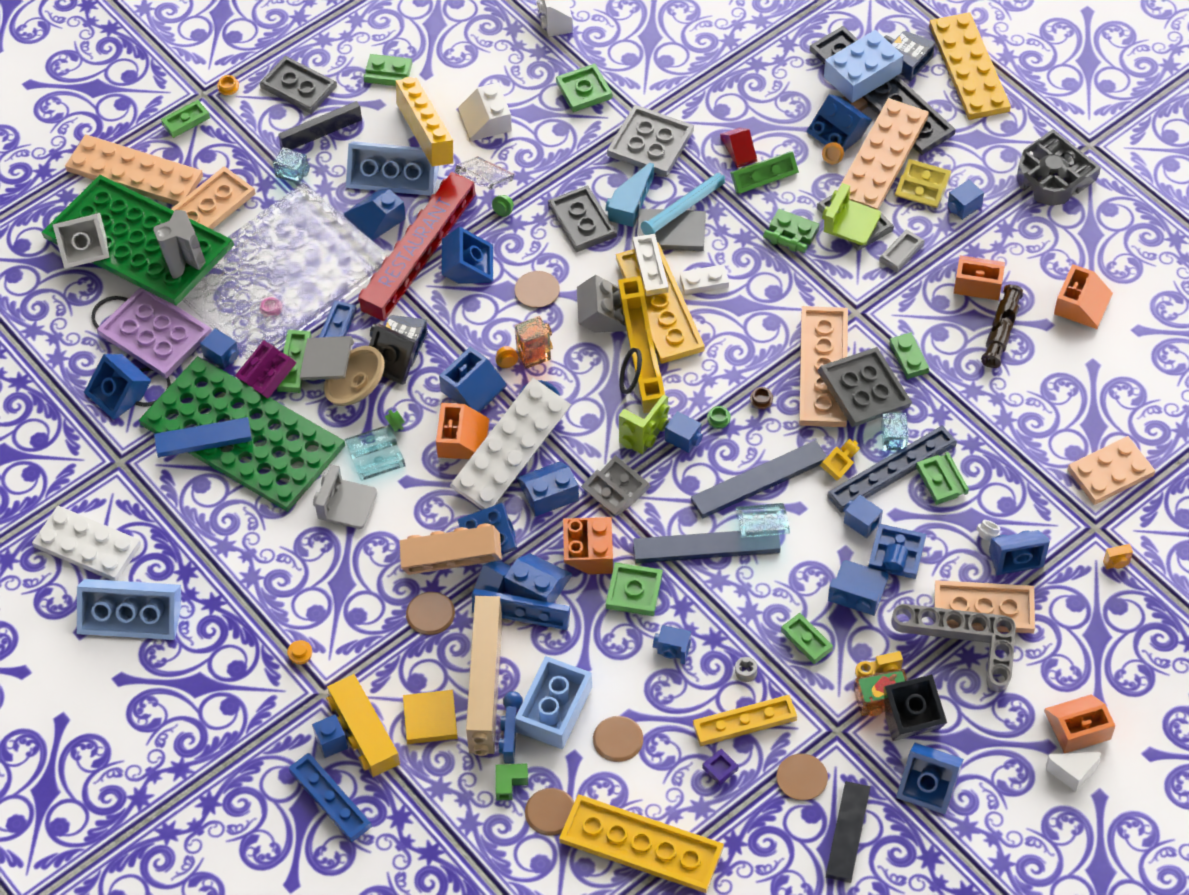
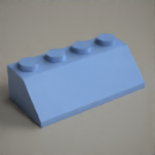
M353 141L348 144L346 188L376 191L391 189L393 192L431 196L434 194L439 166L432 167L420 147Z
M84 579L77 586V634L175 639L181 610V585Z

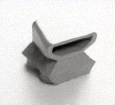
M175 210L170 221L154 227L155 236L172 278H178L183 274L186 263L198 270L206 263L186 211Z

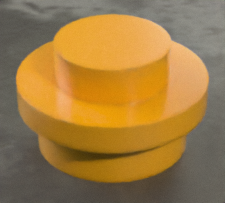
M224 75L219 79L217 88L223 95H232L238 91L239 83L232 75Z
M836 142L828 143L822 150V157L828 164H837L844 157V149Z
M504 346L497 351L495 361L501 368H510L517 363L518 354L513 348Z
M303 640L293 642L287 650L289 659L298 665L307 663L313 653L311 645Z

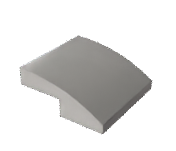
M615 455L601 471L597 469L581 487L613 515L617 516L636 502L651 485Z

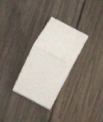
M1101 753L1049 754L1046 770L1076 792L1097 769Z

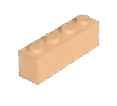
M480 524L477 528L472 529L456 528L453 532L447 533L435 531L428 536L411 535L407 539L399 540L401 568L408 575L502 560L500 532L491 524Z

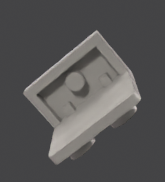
M330 465L328 472L322 476L320 492H316L313 499L317 518L357 529L364 528L376 499L377 489L342 480L340 467Z

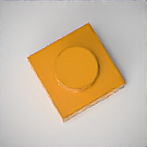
M1126 544L1107 548L1103 559L1105 568L1120 569L1129 565L1133 554L1131 545Z

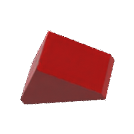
M737 128L720 134V138L737 168L757 162L750 129Z

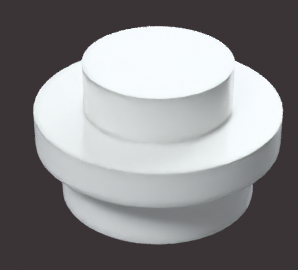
M983 520L976 528L979 536L987 541H991V538L1000 535V527L988 520Z

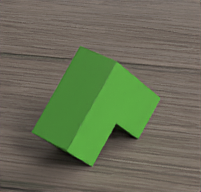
M527 763L495 765L496 800H513L512 786L528 785Z

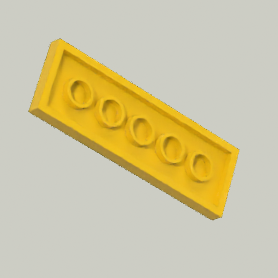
M971 13L930 20V30L968 120L1010 112L1011 105Z
M657 242L668 283V293L646 296L644 290L654 348L662 364L704 352L705 345L659 242ZM634 249L616 254V261L624 279L641 276Z
M580 794L576 797L559 838V843L707 893L724 849L723 843Z

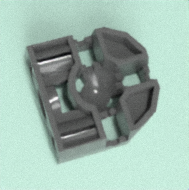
M1052 129L1023 150L1016 178L1023 191L1031 187V190L1034 192V200L1038 203L1054 206L1065 204L1069 201L1072 193L1076 192L1078 194L1095 182L1100 175L1101 167ZM1057 172L1058 176H1051L1049 173ZM1042 176V181L1038 182V178Z

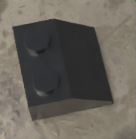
M932 674L883 687L885 718L892 741L939 730L947 724Z

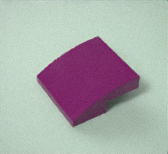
M263 340L236 373L235 377L253 387L254 390L268 399L297 362Z

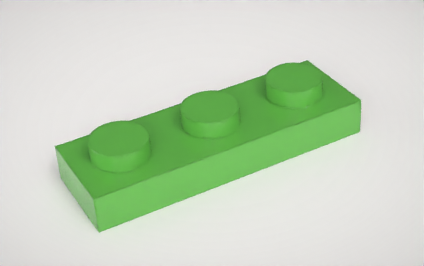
M789 151L732 171L730 174L737 194L799 173L793 151Z
M287 331L283 353L297 363L277 387V391L301 393L303 380L300 379L307 338H311V331Z

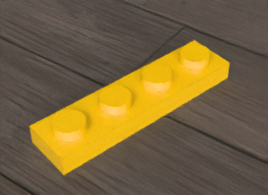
M785 695L693 720V727L701 747L797 721V714L790 695Z

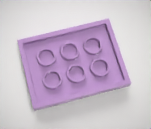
M139 288L97 328L98 335L165 379L212 332L210 327L176 305L142 288Z

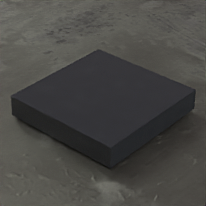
M376 324L369 346L376 348L384 358L382 376L401 385L406 384L419 341L381 324Z

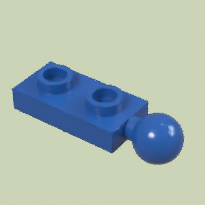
M516 691L506 693L503 698L506 716H501L500 728L501 731H504V739H499V754H503L505 764H514L517 735L515 717L517 710L520 709L523 703L522 696Z

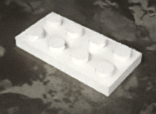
M60 506L56 507L32 542L36 549L112 581H118L141 546V542L137 538Z

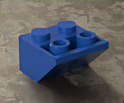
M829 94L806 132L824 145L831 142L840 144L845 152L862 138L872 119L842 97Z
M471 346L439 375L440 389L443 394L456 403L465 404L479 413L506 387L505 381L488 358Z

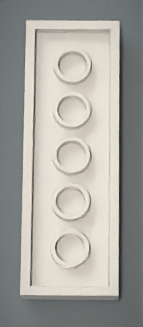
M533 377L455 477L450 487L482 510L496 505L568 411L571 404Z

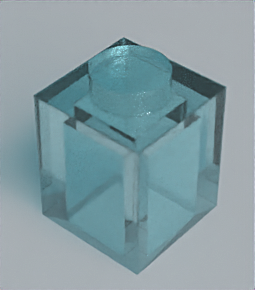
M284 147L273 162L277 178L300 184L310 170L306 154Z
M891 412L882 414L881 435L883 451L901 450L908 445L909 434L906 413Z

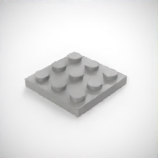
M634 105L607 149V156L640 168L645 167L648 163H654V173L667 177L694 132V125Z

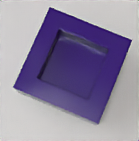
M720 749L702 764V768L721 785L738 771L739 765Z

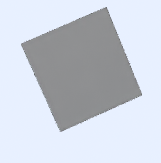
M352 336L307 338L300 379L314 381L318 379L337 380L345 378L351 345L354 344Z

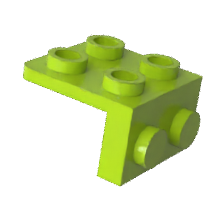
M842 183L839 190L833 192L830 207L826 206L823 211L824 232L859 245H866L881 217V212L849 200L850 185Z
M662 395L645 419L623 409L619 414V443L625 448L633 449L642 455L647 448H652L656 442L657 435L660 431L664 432L666 425L669 423L668 412L670 406L668 405V396Z

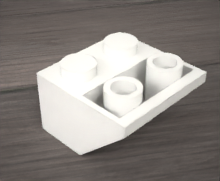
M568 0L536 1L537 11L542 14L540 16L542 29L546 28L548 37L573 33L572 15Z

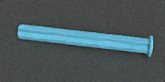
M720 173L714 174L649 221H643L641 223L642 232L645 235L655 234L659 229L725 183V176Z

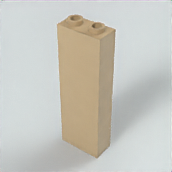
M475 596L466 733L469 753H474L478 756L494 754L502 635L500 596Z

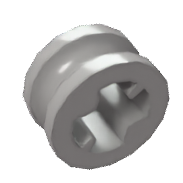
M750 657L738 659L735 664L736 677L743 682L754 680L757 676L756 661ZM749 666L751 667V671H750V672L747 671V670H745V671L742 672V667H745V668H748Z

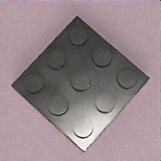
M878 347L821 365L818 369L819 375L852 427L904 410L912 404L911 399Z

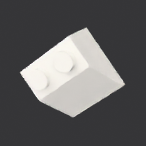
M499 83L478 87L458 107L470 142L512 131L511 113Z
M100 213L53 224L64 269L109 258L106 233Z

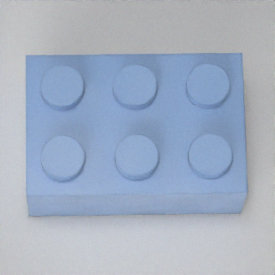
M874 30L826 59L824 78L853 103L902 73L904 55L879 32Z
M545 656L515 717L516 732L563 749L592 689V673Z

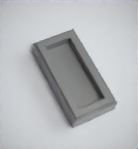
M906 229L880 256L879 262L898 273L924 246L925 240Z

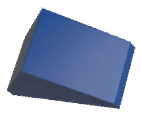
M502 561L484 564L474 589L503 594L505 592L504 577L512 566Z

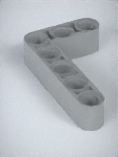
M910 604L896 606L892 614L891 625L898 632L989 643L987 685L994 692H1002L1008 687L1012 677L1016 631L1013 619L1004 615ZM905 614L908 616L909 621L900 622L897 619V615ZM930 617L933 619L934 624L925 625L921 619ZM955 620L958 622L959 627L950 628L947 625V621ZM980 623L983 625L984 630L975 631L972 624ZM1005 626L1008 628L1009 633L1001 634L998 632L997 627ZM1003 650L1006 652L1007 657L999 658L996 656L995 651ZM1001 674L1004 676L1005 681L1002 683L996 682L993 679V675Z

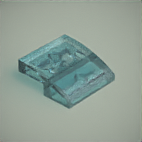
M390 425L345 439L351 459L361 481L406 466Z
M783 503L735 507L736 517L739 522V532L742 538L790 534L789 521Z

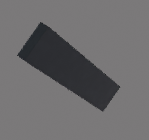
M355 101L279 133L278 137L283 153L361 121L362 115L359 103Z
M845 781L825 878L852 882L871 786Z

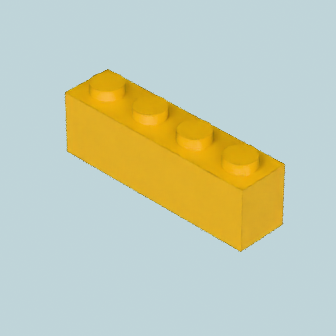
M355 674L327 686L329 696L326 697L327 703L332 711H337L339 715L337 719L343 731L347 729L350 735L347 738L353 751L358 749L361 755L358 759L363 770H369L372 777H375L400 765L398 751Z

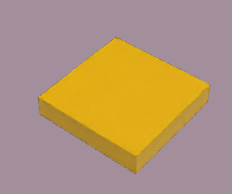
M453 690L403 695L407 744L458 739Z

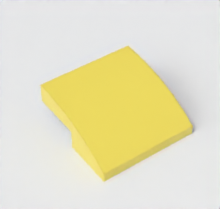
M909 159L904 174L901 175L895 196L938 208L949 182L951 171Z

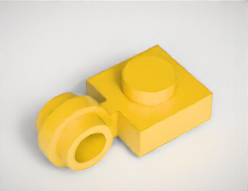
M848 439L840 449L836 446L820 466L838 481L854 463L851 458L860 449L857 446L858 442Z
M897 651L876 656L873 662H860L855 668L856 677L863 679L873 677L875 673L878 676L901 671L903 663L901 652Z

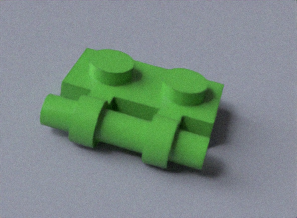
M778 209L769 225V230H765L763 238L770 240L772 244H781L789 247V250L793 252L800 251L805 253L808 245L812 243L820 224Z

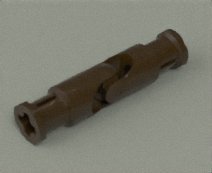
M1009 284L1003 289L1004 297L998 304L992 324L993 327L986 341L987 349L981 357V362L986 367L999 368L1001 366V355L1006 350L1010 332L1019 310V299L1023 297V289L1017 285Z

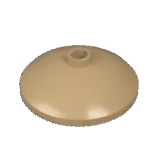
M361 346L350 350L346 377L337 380L325 379L324 393L326 398L337 406L352 405L365 399L373 392L382 378L384 371V358L382 354L371 346Z

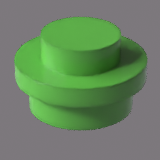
M498 195L493 199L492 207L499 216L506 217L512 213L514 203L509 196Z
M715 406L707 414L709 425L717 429L728 426L731 420L729 411L723 406Z
M389 410V414L384 417L395 432L399 429L403 430L402 424L405 421L398 411L393 413L392 410Z

